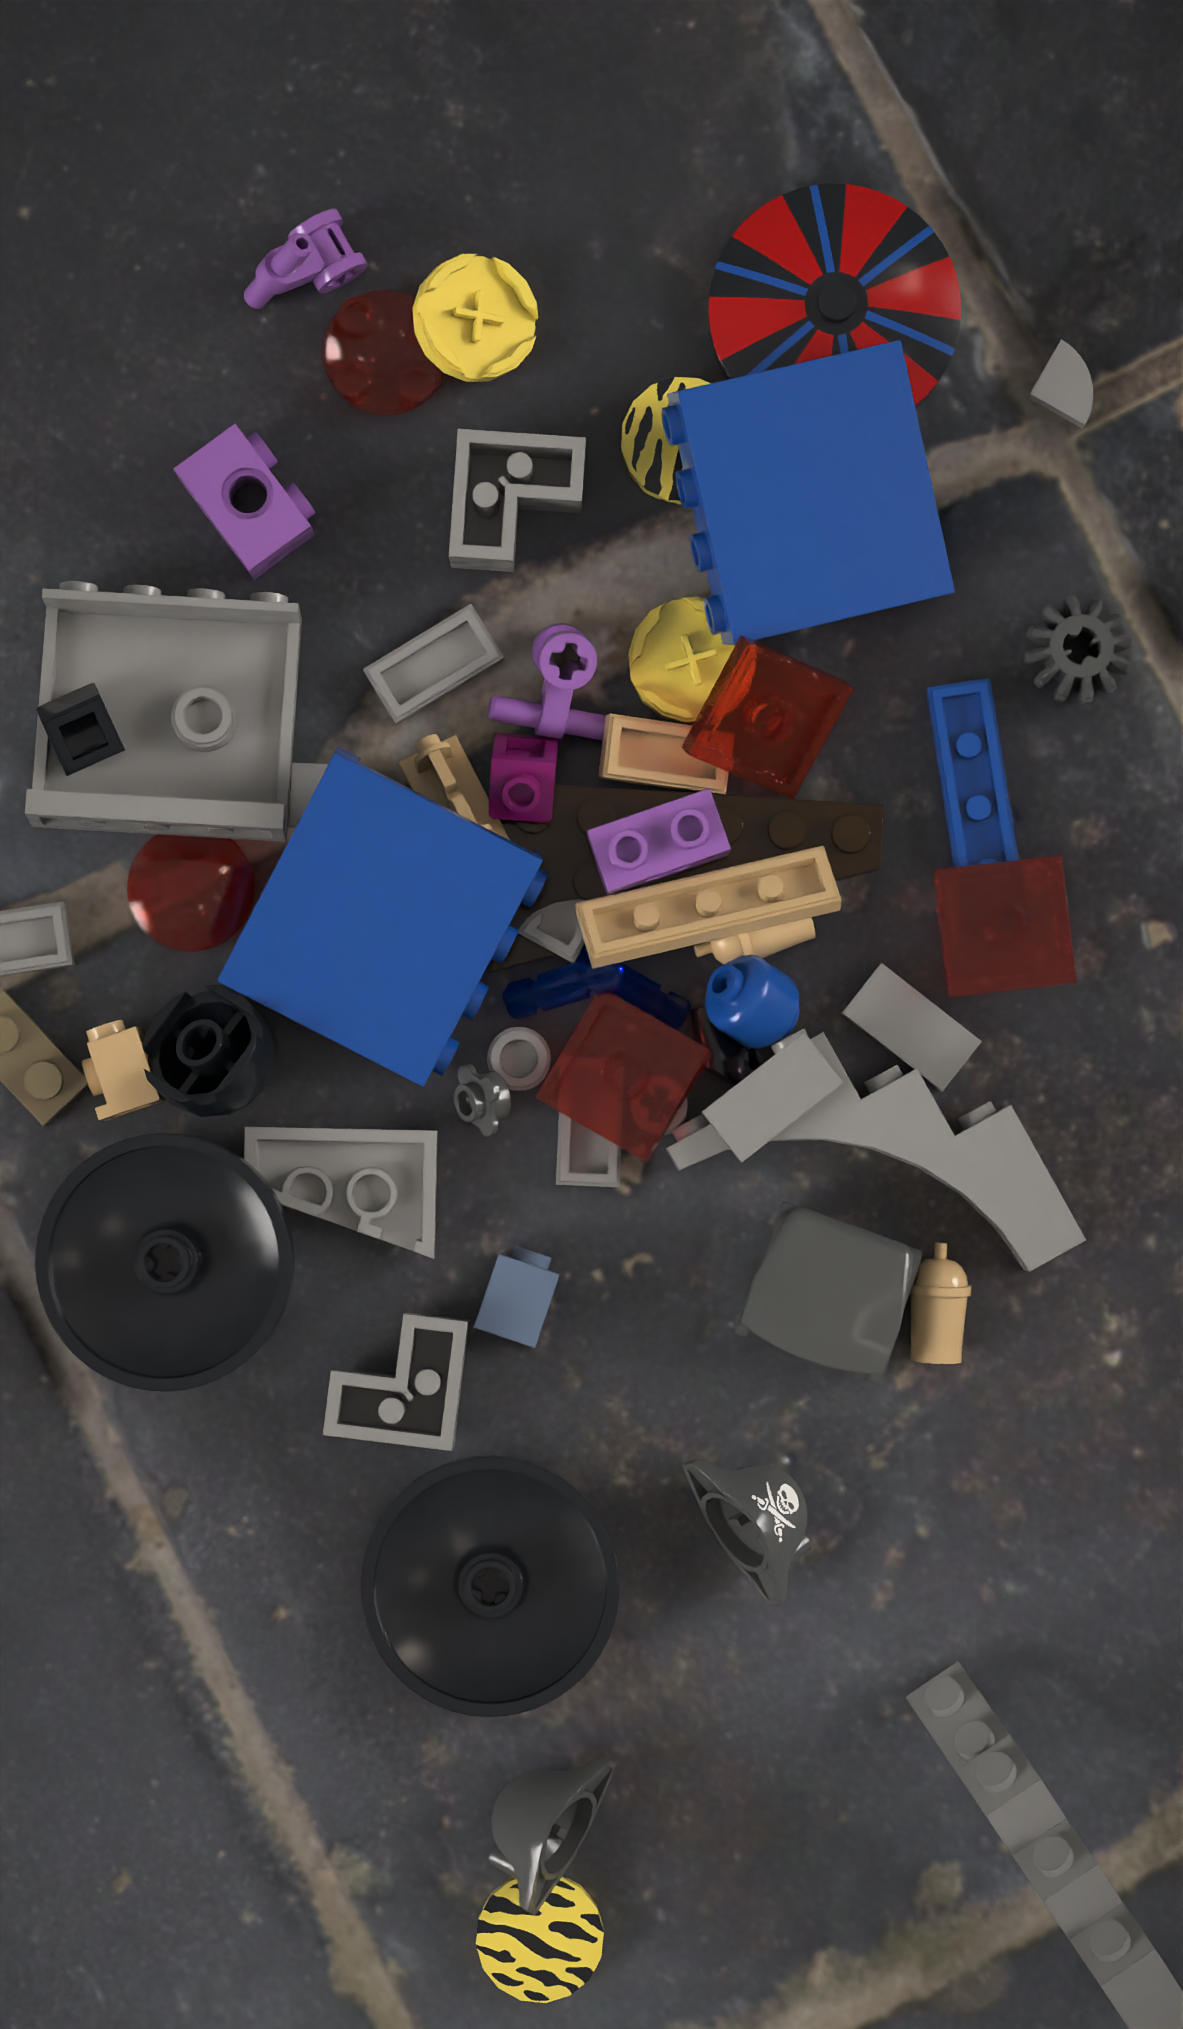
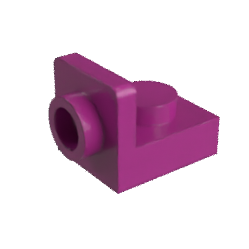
M495 732L488 814L492 819L543 823L552 820L558 739L539 735Z

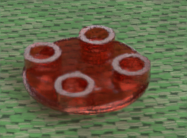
M392 290L372 291L360 296H353L343 302L339 311L331 320L323 342L325 371L338 394L354 407L378 415L405 413L428 401L443 382L446 374L425 356L414 333L412 308L415 297Z
M157 834L146 842L137 853L131 865L127 881L128 901L132 914L145 933L166 947L188 952L210 949L231 938L246 921L256 890L250 863L242 849L230 838Z

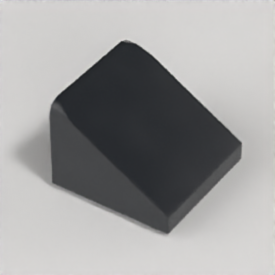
M95 683L83 686L36 709L66 776L125 750Z

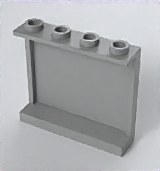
M81 581L62 582L59 589L43 588L42 599L46 606L39 706L83 686L95 683L125 750L66 776L38 715L32 789H27L25 804V815L31 826L287 842L302 627L299 603H288L287 596L272 592L253 593L250 595V600L225 599L223 592L205 588L190 589L187 591L186 597L161 595L159 588L147 585H127L123 587V593L98 592V586ZM197 685H210L225 692L231 699L237 716V725L232 738L223 747L210 752H199L185 746L177 737L171 720L172 708L178 696L188 688Z

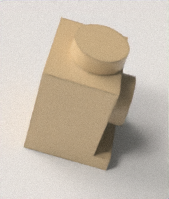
M117 1020L86 1031L89 1039L87 1046L91 1057L82 1060L85 1077L93 1096L104 1094L107 1103L95 1108L98 1120L109 1121L166 1101L146 1078L144 1069L150 1073L151 1071L148 1063V1054L143 1050L144 1034L141 1028L135 1026L126 1029L123 1020Z

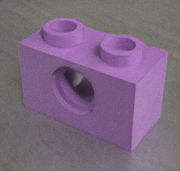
M233 424L173 469L192 498L253 580H255L315 536L307 519L316 512L294 482L283 488L272 474L270 468L277 464L278 461L258 433L255 431L246 438L238 426ZM247 484L259 485L267 491L265 504L253 513H242L233 507V497L236 491Z
M710 788L587 830V839L607 896L625 892L728 856L731 851Z

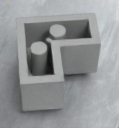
M458 429L449 546L451 568L514 572L518 509L582 514L586 437Z
M406 1312L403 1314L396 1375L340 1368L332 1369L323 1435L452 1451L455 1442L470 1320Z

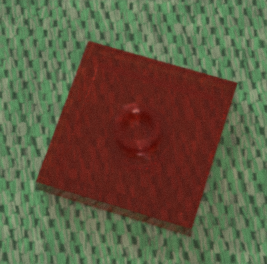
M741 635L681 747L688 755L794 799L851 695L853 688L845 680Z
M1062 856L937 869L933 871L947 998L1077 983Z
M600 987L535 1098L648 1163L710 1059L712 1052L710 1049Z

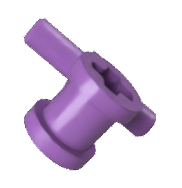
M329 209L307 219L289 233L288 240L283 246L271 250L256 268V278L244 291V299L249 306L256 309L263 308L275 294H282L312 281L320 294L328 293L349 283L367 269L368 263L361 252L354 253L340 228L343 224V219L337 209Z
M565 623L550 625L537 635L532 648L533 661L544 676L539 703L494 695L489 702L488 717L493 721L535 728V735L562 739L564 734L603 741L606 715L570 709L573 690L588 683L595 673L597 667L595 649L576 627ZM566 643H570L578 658L576 661L567 660L563 670H559V667L550 656L552 652H563Z

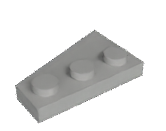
M245 1127L244 1159L265 1178L282 1205L435 1259L438 1131Z

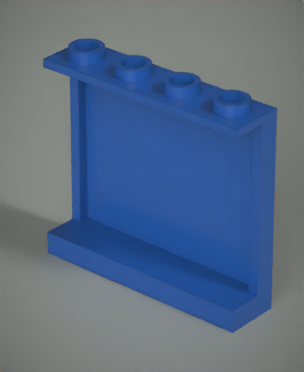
M901 340L667 393L669 407L662 408L661 411L663 428L669 445H678L683 470L676 472L678 495L683 508H692L697 533L690 535L691 553L697 571H706L712 596L704 598L705 616L712 635L720 634L722 644L737 645L955 593Z
M338 746L217 981L424 1087L431 1072L443 1076L460 1043L450 1038L461 1015L472 1020L477 1013L489 988L488 985L480 982V979L490 960L492 959L502 964L519 931L509 924L520 903L531 908L548 877V873L539 869L543 861V852L534 848L533 852L367 767L359 762L360 757Z

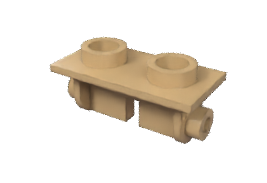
M437 734L426 736L415 744L418 753L399 762L412 790L510 840L500 820L492 819L489 816V799L456 735L442 742Z

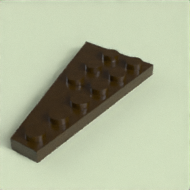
M555 784L553 815L550 822L501 820V824L510 841L533 852L534 848L543 852V861L539 869L548 873V877L533 906L530 908L520 903L509 925L519 930L533 913L554 902L571 899L591 900L607 896L587 839V830L694 793ZM712 794L731 847L729 855L634 889L823 845L835 882L877 871L881 868L884 805ZM517 934L502 964L492 960L491 972L557 955Z

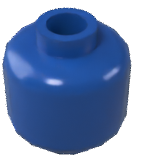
M742 955L720 966L711 975L707 984L705 1011L708 1020L720 1031L746 1047L761 1049L783 1040L796 1026L800 1010L799 991L796 983L788 975L756 955Z

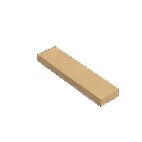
M823 845L576 903V915L592 969L840 911L842 900Z

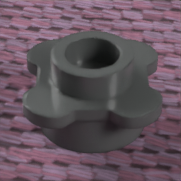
M472 1064L462 1065L458 1070V1079L461 1085H458L454 1092L456 1111L464 1124L473 1123L480 1128L484 1136L494 1135L498 1130V1121L506 1119L510 1113L511 1096L508 1085L504 1078L496 1071L491 1070L478 1074Z

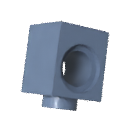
M515 1246L512 1257L498 1254L474 1328L535 1348L560 1275L548 1270L552 1258Z

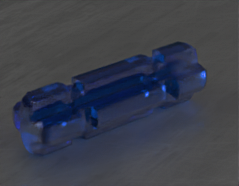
M586 946L581 950L572 966L571 973L575 978L590 986H593L594 983L602 987L600 992L643 1016L647 1012L655 1016L654 1022L670 1031H677L682 1026L691 1009V1004L687 999L671 990L668 994L660 990L662 985L620 962L615 965L611 964L592 969Z
M580 961L537 974V980L535 981L527 977L511 982L502 992V998L509 1015L515 1019H522L537 1014V1008L549 1011L591 998L590 992L602 995L616 991L625 980L624 970L620 962L592 969L591 962L586 965L585 962Z

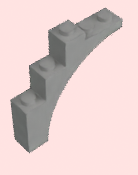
M803 1028L771 1046L773 1052L777 1054L802 1033L808 1036L806 1030ZM824 1032L810 1039L844 1083L770 1141L824 1140L872 1149L919 1168L959 1194L997 1231L1024 1271H1032L1086 1241L1012 1105L1004 1106L996 1111L992 1102L988 1101L959 1117L957 1120L963 1130L954 1134L918 1069L903 1075L898 1065L891 1067L864 1082L870 1094L861 1099ZM703 1114L672 1130L677 1143L666 1148L678 1171L723 1151L731 1150Z
M959 1661L907 1695L906 1699L1129 2029H1183L1182 1989L1122 1902L1097 1861L1071 1826L1037 1772L1002 1725Z

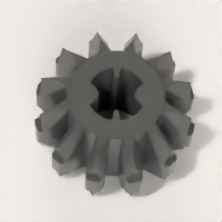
M1075 595L1067 596L1063 605L1065 618L1056 608L1047 605L1040 614L1048 628L1032 625L1027 630L1026 637L1044 648L1032 649L1026 652L1024 662L1029 665L1045 663L1046 669L1041 671L1033 682L1038 688H1041L1053 677L1058 680L1059 684L1054 693V699L1058 702L1066 700L1072 685L1076 686L1080 703L1082 705L1089 704L1093 700L1094 695L1092 682L1101 692L1110 695L1117 686L1109 672L1125 675L1130 670L1131 663L1113 652L1129 649L1133 645V638L1128 635L1112 636L1111 631L1116 629L1124 618L1119 612H1116L1105 622L1098 619L1103 607V601L1099 598H1093L1085 614H1081L1077 597ZM1077 636L1088 640L1089 644L1085 647V650L1093 649L1094 653L1093 657L1086 656L1080 664H1075L1067 658L1072 652L1071 649L1066 651L1063 649V643L1071 644Z

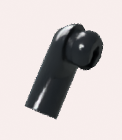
M705 1007L690 1010L699 1063L704 1070L727 1084L735 1086L765 1063L763 1055L754 1048L747 1049L726 1037L724 1032L716 1028L708 1020Z

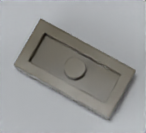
M1 990L0 1081L42 1126H47L89 1086L83 1072L5 990Z

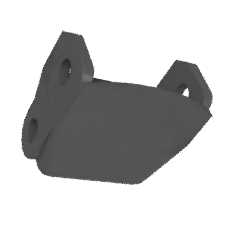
M783 1201L762 1259L752 1277L734 1334L746 1338L750 1330L772 1345L795 1356L835 1369L866 1373V1381L879 1385L900 1330L904 1308L919 1268L922 1250Z

